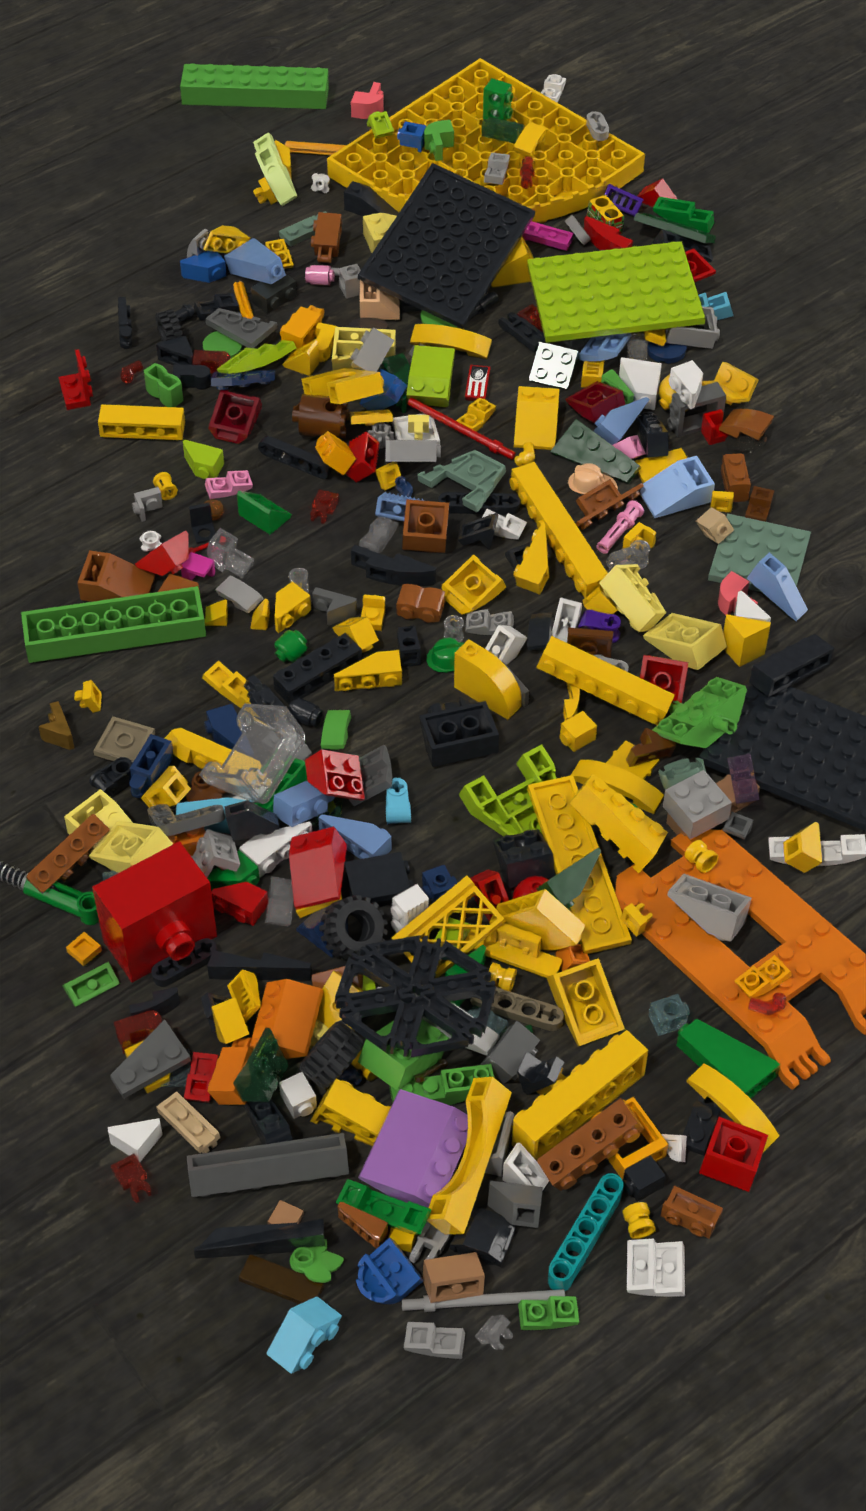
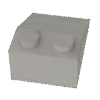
M683 874L667 894L708 934L714 935L719 940L730 942L745 924L752 899L751 897Z

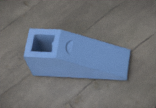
M769 552L758 562L747 579L786 612L788 616L797 621L808 609L786 566Z

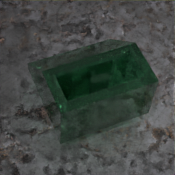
M270 1028L264 1029L233 1082L241 1100L244 1102H269L284 1072L287 1070V1060Z

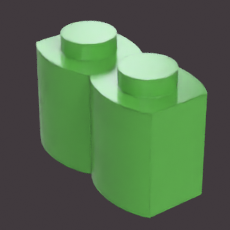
M156 363L144 370L146 390L150 395L159 398L161 403L167 407H175L183 402L182 384L177 376L168 373L163 366Z

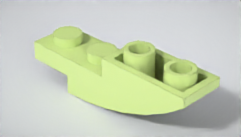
M268 132L253 142L257 151L255 155L280 205L284 206L298 196L289 172L282 163L274 139Z

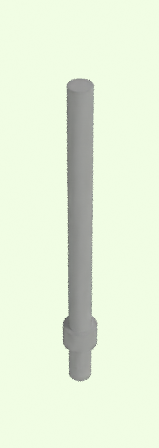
M561 1289L483 1294L430 1303L428 1295H423V1298L403 1299L402 1311L424 1309V1312H435V1309L516 1304L521 1300H548L550 1296H565V1291Z

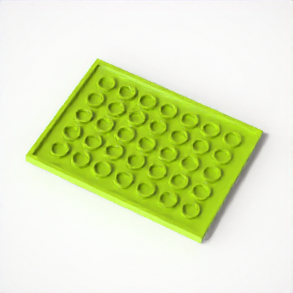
M682 241L527 259V267L546 343L705 324V315Z

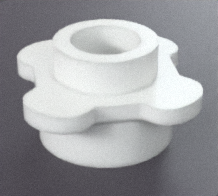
M314 173L312 175L313 184L311 189L315 192L322 191L327 193L329 191V176Z
M155 531L145 532L140 536V541L143 544L141 549L147 552L162 544L160 542L161 535Z

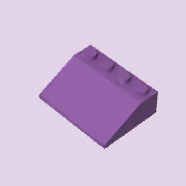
M400 1089L358 1178L390 1197L407 1203L410 1201L428 1208L432 1196L450 1181L464 1150L468 1132V1115L453 1106Z

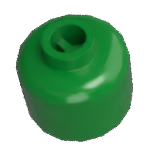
M287 630L274 643L277 650L275 655L282 662L287 660L294 663L307 651L306 643L308 641L299 631Z

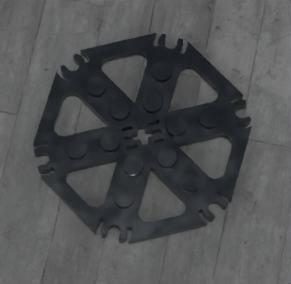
M421 935L366 944V947L362 946L360 948V956L352 953L351 958L349 957L335 995V1007L340 1009L339 1017L342 1018V1022L384 1052H386V1048L390 1045V1054H394L395 1049L401 1048L404 1050L403 1057H407L409 1050H411V1058L465 1048L469 1044L472 1045L474 1043V1035L481 1038L482 1034H485L496 994L495 981H490L491 972H488V968L446 940L441 947L440 938H437L436 943L431 944L427 942L428 936H424L422 942H420ZM402 952L413 953L414 958L409 974L384 956ZM442 960H450L467 971V973L435 978L439 963ZM357 975H365L382 987L349 993L353 979ZM472 997L479 998L482 1001L478 1018L471 1017L450 1001ZM396 1012L391 1032L386 1036L379 1035L361 1021L364 1017ZM423 1016L449 1033L451 1038L430 1044L419 1043L417 1036Z

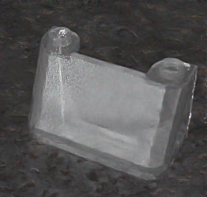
M245 703L237 716V725L242 731V735L222 766L218 762H208L199 775L211 786L253 803L265 804L270 800L305 742V733L286 706Z

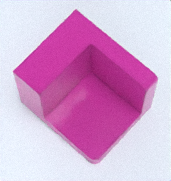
M190 552L189 559L182 564L184 567L181 569L182 578L192 581L196 575L201 577L206 575L213 577L215 575L213 559Z

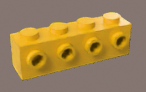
M101 404L98 419L100 437L182 440L185 427L184 408Z

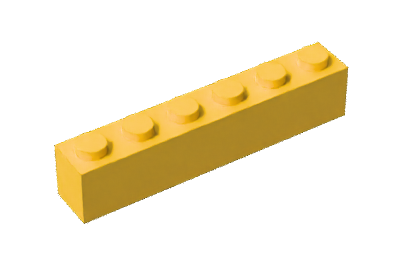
M551 636L536 667L655 725H658L664 719L674 698V694Z

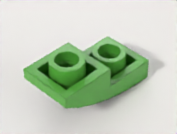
M328 710L323 726L321 749H344L348 739L347 728L351 720L350 710Z
M550 1296L548 1300H521L518 1304L521 1330L554 1329L578 1325L579 1323L576 1297Z

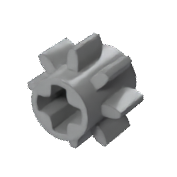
M376 423L372 425V430L368 431L380 443V448L386 447V440H394V432L391 431V426L385 423Z

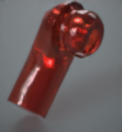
M138 360L123 367L120 375L121 380L124 383L132 382L134 373L143 370L142 363Z
M779 992L775 993L772 997L773 999L767 1002L752 997L748 1009L765 1015H772L786 1007L785 1002L787 998L783 993Z

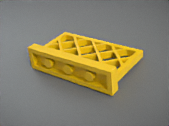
M465 876L396 933L392 940L421 935L420 942H422L424 936H428L427 942L434 944L437 940L429 939L430 932L434 928H442V947L446 940L447 929H459L458 940L446 941L452 945H457L459 950L467 954L506 921L475 886L473 881L468 876ZM476 894L480 899L479 908H467L468 900ZM452 913H461L460 924H448L449 916ZM466 913H478L477 925L465 924ZM483 914H493L497 918L490 925H481ZM464 929L476 930L475 938L471 941H462ZM403 952L412 963L414 955H411L410 952ZM450 960L440 961L435 978L441 976L455 963Z

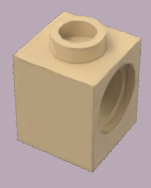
M712 507L696 520L704 535L718 544L734 531L727 517Z

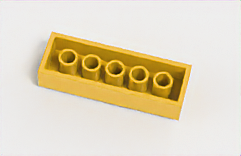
M628 1030L620 1036L618 1034L613 1036L605 1048L596 1050L585 1064L577 1065L572 1070L570 1076L565 1080H558L550 1092L546 1095L538 1096L530 1108L526 1111L521 1110L516 1114L513 1119L512 1146L515 1147L517 1143H521L535 1160L540 1158L582 1127L596 1113L603 1110L645 1075L648 1049Z

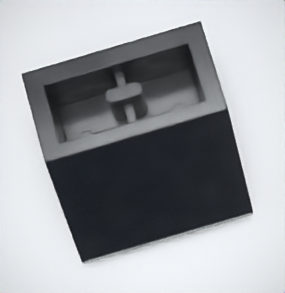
M539 829L526 830L515 835H505L493 840L502 876L509 888L516 887L518 883L527 877L542 876L549 879L555 876L553 852Z

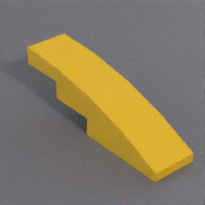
M217 661L203 674L202 679L220 694L247 713L269 725L249 702L250 697L244 687L246 679L237 671L233 674L220 661Z

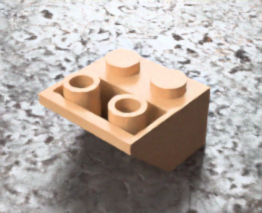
M360 281V318L400 320V299Z

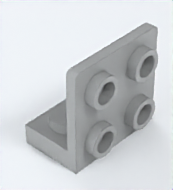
M207 829L203 837L199 838L196 851L191 856L207 878L214 865L220 869L237 871L240 866L235 842H233L232 837Z

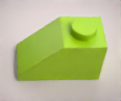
M184 440V457L194 475L203 479L217 478L224 466L223 449Z

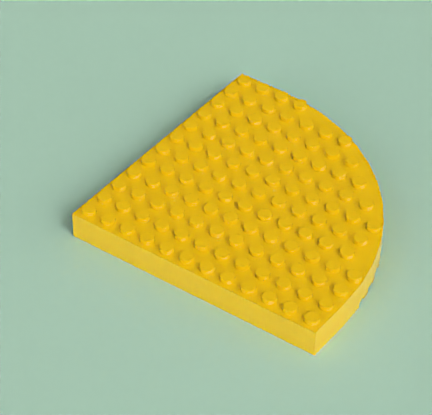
M480 58L389 117L394 129L393 135L375 139L371 129L327 158L328 176L346 188L352 181L369 186L398 212L401 211L431 164L434 163L535 210L532 222L545 223L549 219L562 217L588 207L589 200L603 196L609 184L622 188L644 171L645 153L610 133L608 139L604 141L595 140L586 125V119ZM491 78L512 84L513 100L511 108L513 113L503 126L483 120L484 88ZM451 120L454 129V147L443 148V160L435 161L434 154H430V150H424L423 147L422 152H418V148L400 145V140H397L399 128L402 129L404 122L422 124L427 127L436 121ZM529 122L547 128L540 145L536 146L531 157L514 151L517 139ZM491 153L510 155L503 185L484 182V175L488 168V160Z

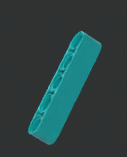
M613 1173L606 1174L600 1179L550 1263L548 1285L552 1290L564 1289L566 1291L571 1287L622 1198L623 1181L618 1175ZM613 1188L616 1192H608L605 1189ZM594 1209H601V1210H603L604 1212L598 1214V1213H595L593 1210H594ZM589 1230L591 1234L585 1235L582 1234L580 1231ZM576 1251L579 1255L570 1256L567 1252ZM561 1272L564 1273L566 1277L558 1278L554 1274Z

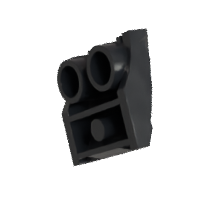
M473 1206L464 1234H456L453 1241L450 1243V1250L455 1251L457 1249L460 1255L476 1252L477 1256L486 1264L501 1267L517 1225H511L501 1214Z

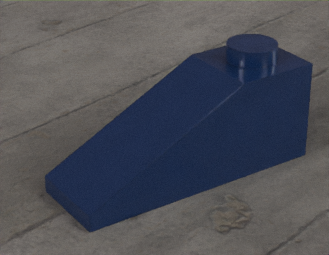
M233 704L206 711L207 721H204V726L207 734H212L215 743L255 760L254 753Z

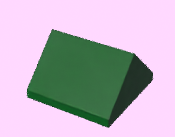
M238 491L237 493L239 515L269 535L292 516L291 513L261 494Z

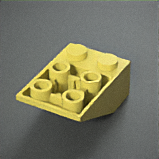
M101 789L64 816L69 835L92 814H95L109 828V831L117 821L133 823L119 805ZM101 840L92 847L90 853H92Z

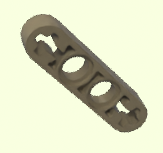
M496 987L494 1003L490 1013L548 1031H556L562 1027L564 1014L559 1007ZM476 997L470 998L471 1004L481 1009L482 1001ZM502 999H507L512 1005L508 1008H502L498 1005V1002ZM529 1006L534 1008L536 1012L532 1015H525L522 1009ZM540 1011H543L541 1018H539ZM552 1015L556 1016V1019L549 1021Z

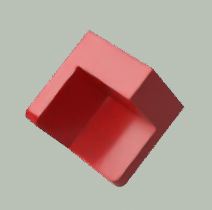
M722 409L703 414L701 432L709 445L727 441L729 438V434L719 430L723 421L724 412Z

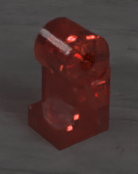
M194 350L193 365L207 366L210 369V374L217 372V368L230 360L231 357L225 351Z
M146 1011L114 1022L115 1032L123 1054H125L124 1050L131 1047L132 1044L145 1040L162 1023V1017L158 1012Z

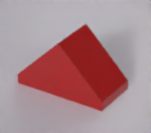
M663 178L644 187L637 196L643 199V204L654 207L659 197L677 199Z

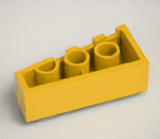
M593 774L570 802L591 825H597L600 828L601 836L606 841L612 840L620 848L618 853L624 859L627 856L635 864L633 868L638 873L655 856L668 833L659 823L651 820L641 809L633 806L623 795L615 792L605 781Z

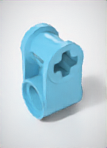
M393 778L392 787L386 789L387 824L411 823L407 783L401 778Z

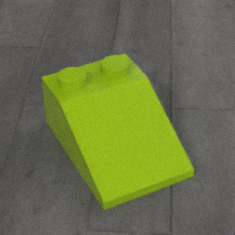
M414 346L408 379L407 401L412 397L428 406H449L455 354L454 348Z

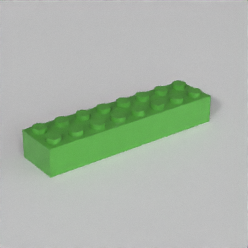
M184 64L180 85L182 105L326 109L329 89L328 68Z
M198 586L21 612L29 663L206 637Z

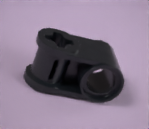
M126 757L117 758L106 767L96 771L90 777V785L98 790L101 789L110 798H113L116 794L130 786V767L132 761Z

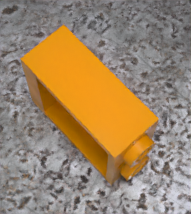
M634 1097L625 1102L644 1127L641 1133L649 1144L623 1159L618 1153L608 1158L622 1180L626 1168L650 1155L655 1162H658L667 1156L668 1143ZM601 1112L596 1113L591 1119H593Z

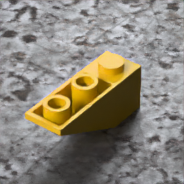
M222 225L210 232L203 249L206 251L230 253L248 242L250 237L236 227Z
M545 523L541 524L539 530L536 529L534 531L530 547H526L523 553V561L521 565L518 564L514 571L516 586L537 594H541L549 578Z
M399 650L376 652L334 674L335 691L402 685Z

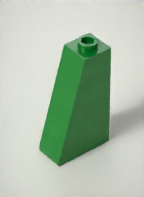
M698 1019L694 1020L691 1024H684L678 1031L677 1047L699 1067L706 1064L717 1070L739 1087L750 1099L778 1075L780 1064L776 1060Z

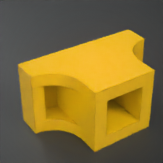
M169 766L141 799L149 808L158 804H167L170 807L177 805L191 788L187 785L188 782L176 767Z

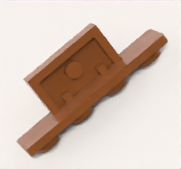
M609 479L580 496L576 503L585 517L575 523L576 526L584 530L592 524L593 519L601 520L609 514L608 510L613 508L615 511L625 504L623 501L636 499L641 495L639 491L644 487L643 483L621 495L614 483Z
M92 814L27 874L26 879L40 893H44L56 881L62 880L66 882L74 874L72 869L76 865L83 866L90 859L89 853L92 847L109 832V828L95 814Z

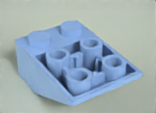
M693 456L679 460L643 483L644 487L639 492L654 518H658L711 502L715 484L699 458Z

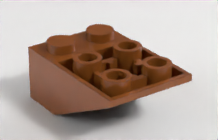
M89 550L78 580L80 599L94 602L148 594L151 591L155 574L137 568L136 565L111 553Z

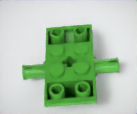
M716 677L710 680L699 692L694 693L684 704L679 701H673L669 707L671 715L661 720L652 731L657 732L663 738L680 744L707 748L725 732L733 734L736 731L747 688L744 685Z

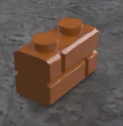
M744 454L723 455L721 475L725 492H734L733 502L747 501L749 499L751 483Z

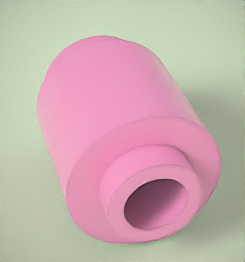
M311 265V267H306V283L311 285H330L331 282H334L335 273L334 270H331V266Z

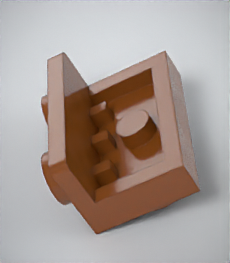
M674 1186L667 1201L662 1206L661 1217L665 1218L670 1224L681 1225L689 1229L696 1236H704L710 1239L723 1208Z

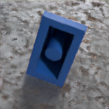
M205 251L198 256L194 255L180 260L181 276L183 278L210 283L226 277L225 261L218 252Z
M380 369V375L384 380V393L362 398L359 404L367 411L385 409L398 402L407 385L397 376Z

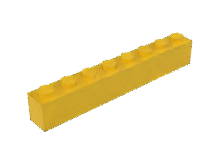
M532 462L513 468L511 478L509 479L512 490L517 492L521 504L526 506L530 518L534 519L537 523L538 530L541 524L545 523L549 545L555 551L557 560L564 565L568 577L573 579L577 591L581 592L584 598H586L598 586L604 590L599 583L608 574L536 463Z

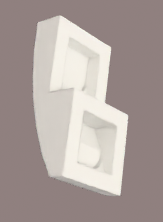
M486 509L483 517L494 514L495 512ZM509 513L506 518L499 515L494 535L509 539H519L527 522Z

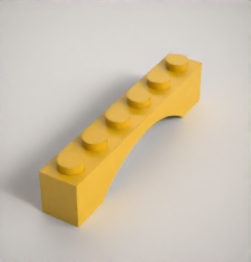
M494 1077L473 1078L466 1098L468 1132L463 1158L452 1179L432 1196L428 1207L432 1211L427 1222L444 1235L464 1234L512 1093Z

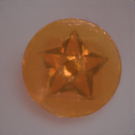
M211 499L204 502H209L211 505L212 520L219 519L223 515V504L220 501Z

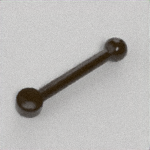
M440 1059L434 1067L422 1074L415 1075V1082H424L425 1078L440 1068H446L447 1061Z

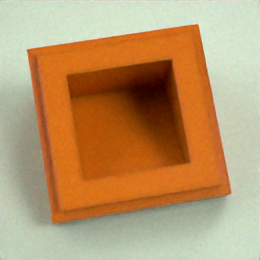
M581 944L562 948L556 952V957L562 959V971L590 961L588 954H584Z

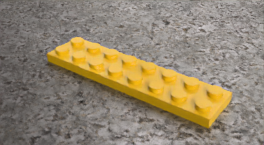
M573 775L528 785L527 790L543 837L553 852L554 869L557 875L599 846L591 824L570 804L578 792ZM600 853L581 894L573 899L575 904L568 908L571 913L585 924L580 940L584 954L628 945L632 941L626 924L621 920L622 911Z

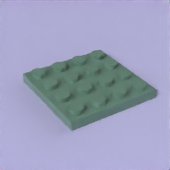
M727 513L726 517L734 531L718 544L708 580L721 583L731 571L748 580L747 577L758 562L770 552L786 566L797 587L811 532ZM749 582L748 589L762 592Z

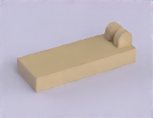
M175 1092L156 1106L158 1113L199 1153H208L209 1146L212 1148L217 1146V1140L220 1139L219 1132L178 1092Z

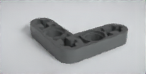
M158 804L147 809L152 826L159 827L166 836L216 824L226 819L222 805H212L179 815H174L167 804Z

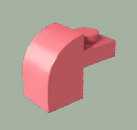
M373 82L370 93L355 91L351 101V117L368 119L372 113L384 111L383 91H381V83Z
M733 571L722 580L720 585L718 606L725 615H729L732 611L735 612L739 591L742 590L746 595L748 594L750 581Z

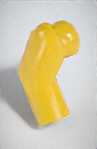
M532 442L524 443V451L515 457L514 461L517 466L526 465L535 460Z

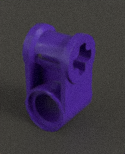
M588 609L583 612L578 628L613 631L612 643H615L620 639L618 628L620 627L621 620L617 615Z

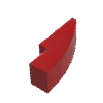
M588 216L584 218V230L590 236V242L599 250L621 249L633 246V240L619 235L620 229Z

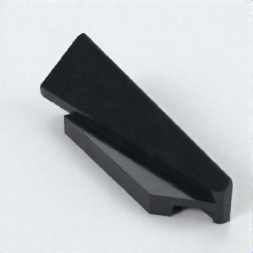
M317 1219L299 1224L296 1222L216 1228L200 1246L194 1248L195 1259L294 1252V1250L300 1247L325 1246L323 1219Z

